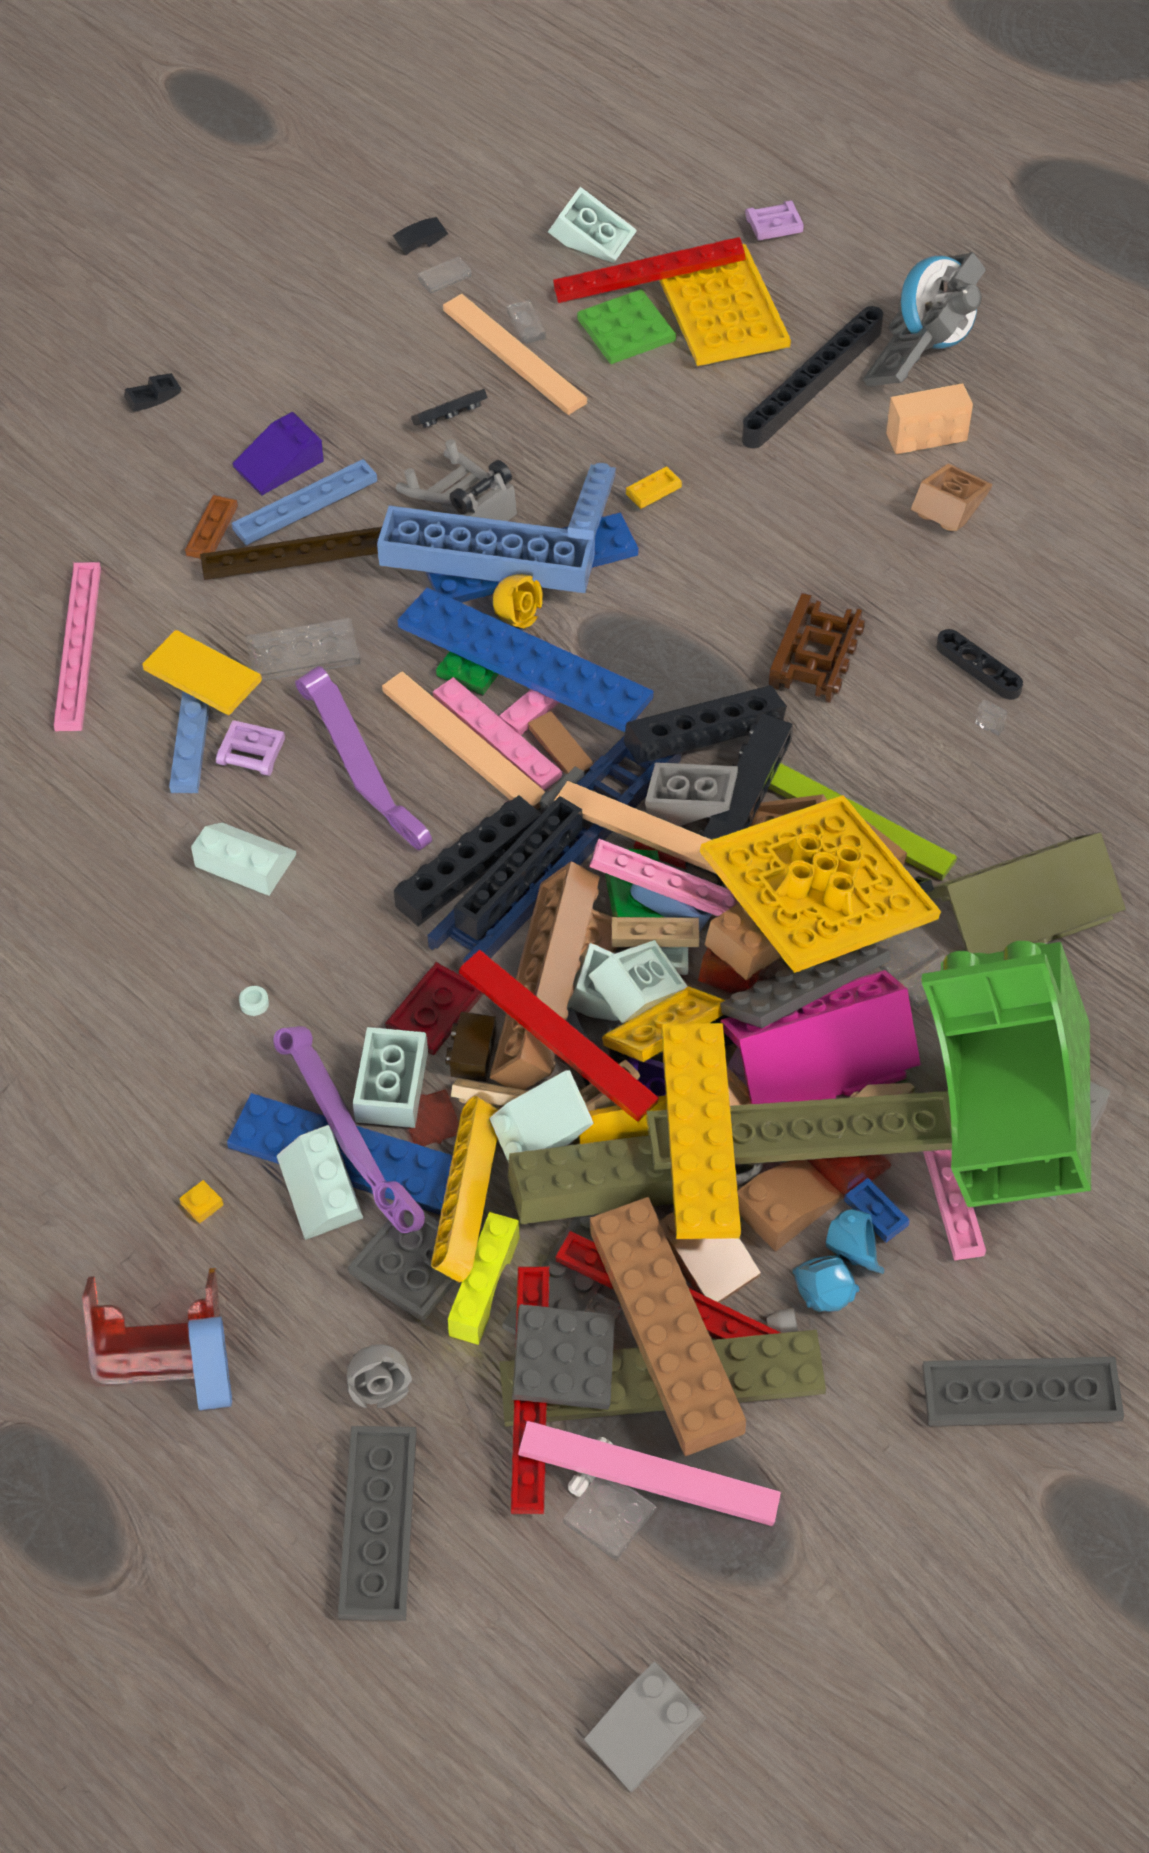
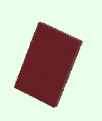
M435 962L385 1022L386 1029L426 1033L428 1053L434 1056L451 1035L453 1023H458L460 1013H469L484 994L463 976Z

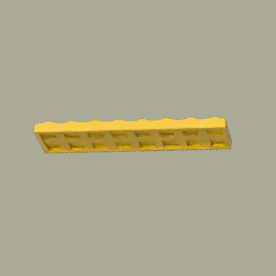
M723 1023L662 1024L661 1032L676 1239H740L741 1227Z

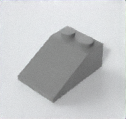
M655 763L645 800L647 814L681 826L728 811L737 778L738 766Z
M654 1661L626 1689L584 1740L632 1793L707 1717Z

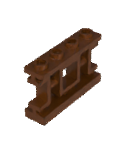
M801 593L770 668L769 685L779 690L782 683L784 688L790 689L793 679L816 685L815 696L821 697V694L826 695L825 701L831 703L834 693L839 694L843 682L841 675H846L850 665L848 657L855 654L858 644L856 637L863 634L865 620H861L863 610L857 608L856 613L853 614L852 609L847 608L843 618L821 612V601L816 600V603H811L812 595ZM809 614H811L810 624L821 627V629L806 625L805 630L802 634ZM851 625L844 643L841 644L842 634L831 632V630L846 633L848 626ZM809 641L831 646L828 656L806 651L805 649ZM794 652H795V663H799V664L806 665L805 667L798 666V665H794V664H790V666H789V663H790V661H791V658H792ZM836 663L830 679L826 683L827 673L817 671L816 668L831 672L833 664Z

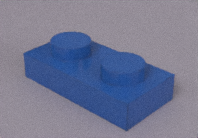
M869 1178L845 1194L844 1201L853 1210L871 1214L874 1231L885 1243L909 1226L910 1219Z

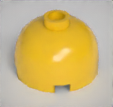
M523 574L511 575L504 578L497 585L493 594V607L495 614L502 622L524 629L530 627L536 621L538 616H534L537 608L542 607L543 593L540 583L537 580L533 581L532 576Z

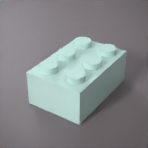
M367 1027L353 1100L355 1122L415 1128L428 1055L426 1033Z

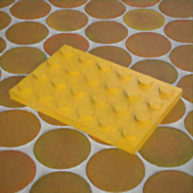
M742 244L746 258L744 261L659 280L697 366L788 348L791 345L789 334L746 244Z

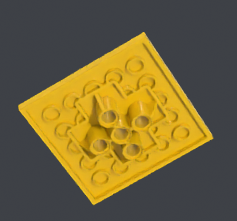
M844 795L702 843L699 852L794 973L938 920L941 913L940 909Z

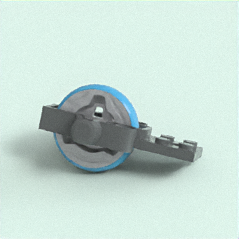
M973 252L948 257L931 256L918 262L909 271L902 287L901 299L898 303L899 311L888 326L893 337L863 378L867 386L903 382L908 377V372L912 366L921 358L923 351H927L930 348L944 349L952 347L969 334L976 319L977 308L980 306L982 299L981 292L976 284L986 271Z

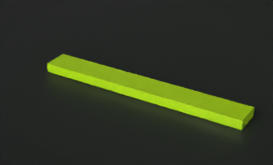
M782 763L769 787L770 790L787 799L823 794L826 800L842 796ZM846 798L864 820L907 852L905 862L941 881L956 863V855Z

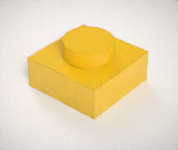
M204 1180L179 1198L180 1204L199 1224L224 1205L221 1197Z

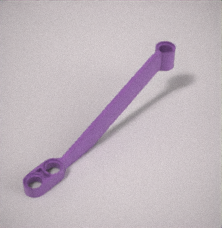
M317 666L296 680L295 684L300 694L306 700L310 701L312 699L355 789L383 814L393 829L415 849L420 851L430 844L432 837L427 828L403 806H396L338 687L331 681L327 672L322 667Z
M304 1026L281 1028L276 1031L273 1039L275 1049L280 1054L293 1055L341 1149L372 1187L374 1200L378 1208L394 1227L402 1233L421 1229L425 1219L423 1210L400 1183L395 1181L387 1182L383 1178L319 1055L311 1046L313 1038L310 1030ZM387 1188L394 1192L395 1198L392 1204H389L385 1199ZM406 1210H409L414 1218L411 1227L404 1221Z

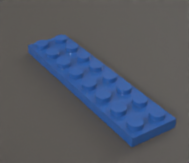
M621 512L601 517L595 535V556L592 568L638 556L639 548ZM426 572L434 591L461 603L492 595L499 584L498 581Z
M251 1093L227 1141L229 1149L279 1164L276 1155L296 1138L329 1124L324 1115ZM356 1126L385 1181L400 1183L421 1209L441 1215L453 1155ZM338 1143L353 1188L373 1194L372 1187L349 1160ZM387 1188L385 1198L394 1200V1192Z

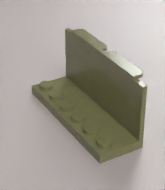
M1101 832L1076 836L933 886L934 890L929 892L931 899L941 898L942 902L950 900L965 949L970 953L990 954L1002 952L1007 945L1015 941L1046 944L1051 940L1114 919L1112 914L1126 910Z

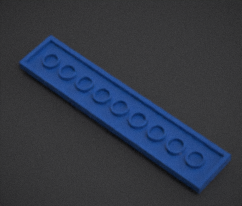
M428 587L397 620L398 627L623 732H625L626 723L636 720L653 699L654 691Z

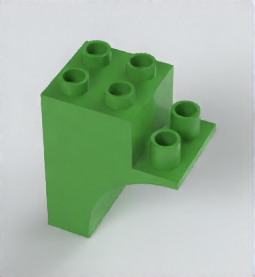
M1015 941L1007 945L1002 952L986 954L955 951L948 954L941 962V971L923 973L921 983L935 1021L946 1072L952 1129L951 1169L967 1207L1091 1191L1090 1022L1061 942L1045 944Z

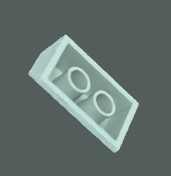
M225 823L205 826L191 846L195 867L270 896L296 856L295 850Z
M329 1125L300 1135L276 1155L305 1240L363 1218L336 1137Z

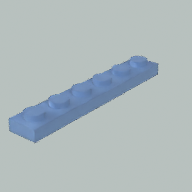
M362 459L232 522V529L241 541L248 545L377 482V474Z
M605 463L590 465L568 526L567 537L594 540L615 479L616 467H610Z
M182 691L169 787L171 793H198L210 705Z

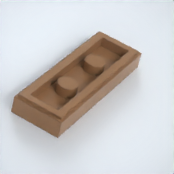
M552 711L528 722V729L564 774H568L575 766L584 771V776L590 771V767L594 763Z

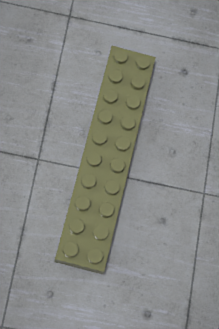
M948 1091L730 1106L735 1164L952 1149ZM667 1110L647 1111L646 1121L654 1170L671 1169Z
M817 1330L711 1340L739 1403L826 1394ZM639 1347L613 1350L609 1409L547 1403L546 1422L663 1411L665 1409ZM515 1360L499 1362L505 1427L513 1426L514 1399H512Z

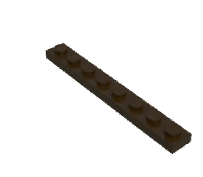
M382 527L200 554L204 580L378 554L377 543Z

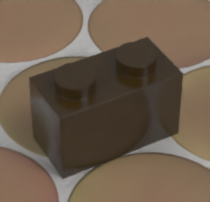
M467 1012L460 1013L458 1023L454 1022L452 1026L451 1040H454L453 1048H447L445 1064L450 1065L451 1077L486 1082L497 1032L496 1016Z

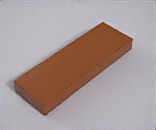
M216 495L212 496L185 549L186 556L201 559L200 554L216 551L238 507L237 500Z

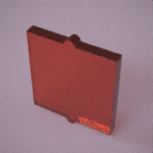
M446 1089L428 1095L421 1094L415 1128L407 1127L414 1144L426 1146L435 1142L441 1144L442 1140L457 1136L459 1121Z

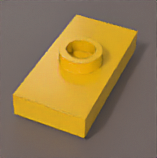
M666 466L626 487V495L642 509L681 488L682 481Z

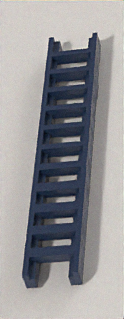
M623 736L604 756L602 755L590 767V771L577 785L636 808L647 797L655 763L678 764L681 761V753L638 764L623 743ZM626 757L646 769V771L638 777L618 764ZM609 774L629 786V788L623 794H620L601 781ZM595 823L589 830L582 827L580 833L575 837L578 841L571 848L565 847L558 855L561 857L554 866L550 864L541 873L543 877L536 884L532 883L522 893L525 896L518 903L515 901L505 911L507 914L490 927L482 940L479 939L477 941L455 927L453 909L427 935L428 948L431 950L438 949L451 937L470 950L464 957L463 964L479 950L489 958H492L533 915L541 882L571 861L580 866L594 852L598 839L605 840L613 831Z

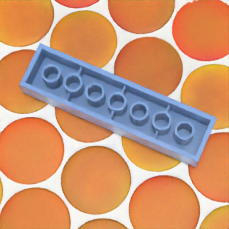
M388 506L377 548L380 566L498 582L511 575L523 574L532 576V580H537L542 588L586 593L595 556V538L594 540L567 537L568 529Z

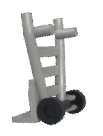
M452 439L445 443L447 449L444 451V456L450 459L451 464H460V467L428 490L420 489L415 471L412 468L404 472L408 485L402 482L396 485L398 492L412 498L440 503L443 510L450 514L509 521L517 515L515 490L513 485L509 484L512 480V474L507 465L501 460H495L489 465V472H485L465 455L458 452L455 440ZM469 472L471 473L445 493H441ZM489 488H491V490H490L489 492H487L486 494H484V495H483L482 497H480L478 500H475V498H477L479 495H481V494L484 493L486 490H488Z

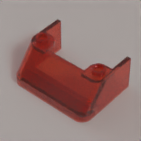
M209 1268L205 1287L206 1298L198 1299L190 1305L188 1323L189 1320L220 1317L216 1268ZM95 1276L88 1277L82 1301L90 1373L95 1381L100 1384L110 1385L194 1379L188 1323L126 1327L125 1316L118 1307L98 1305Z

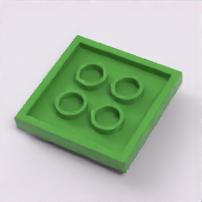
M642 289L577 312L578 321L610 364L676 341V333Z

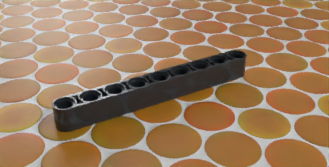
M876 306L864 308L750 412L743 420V445L753 449L761 447L881 335L883 323L882 309Z

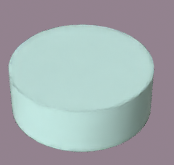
M259 986L245 988L239 995L241 1010L250 1016L264 1013L269 1006L266 990Z

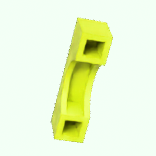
M489 1212L477 1242L472 1270L467 1278L462 1281L447 1319L450 1337L477 1345L480 1344L490 1317L491 1304L498 1280L504 1267L510 1264L520 1238L519 1220Z

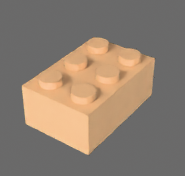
M964 384L891 397L886 434L895 454L967 441L973 403Z

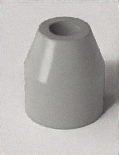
M794 1308L778 1310L766 1317L768 1327L781 1333L798 1331Z

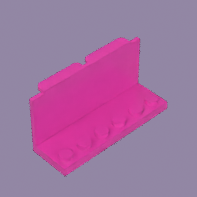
M886 970L857 978L763 1028L732 1017L720 1020L723 1023V1032L740 1048L751 1104L836 1099V1096L840 1094L851 1096L856 1091L860 1093L867 1085L891 1084L904 1080L907 1077L905 1070L921 1065L908 989Z

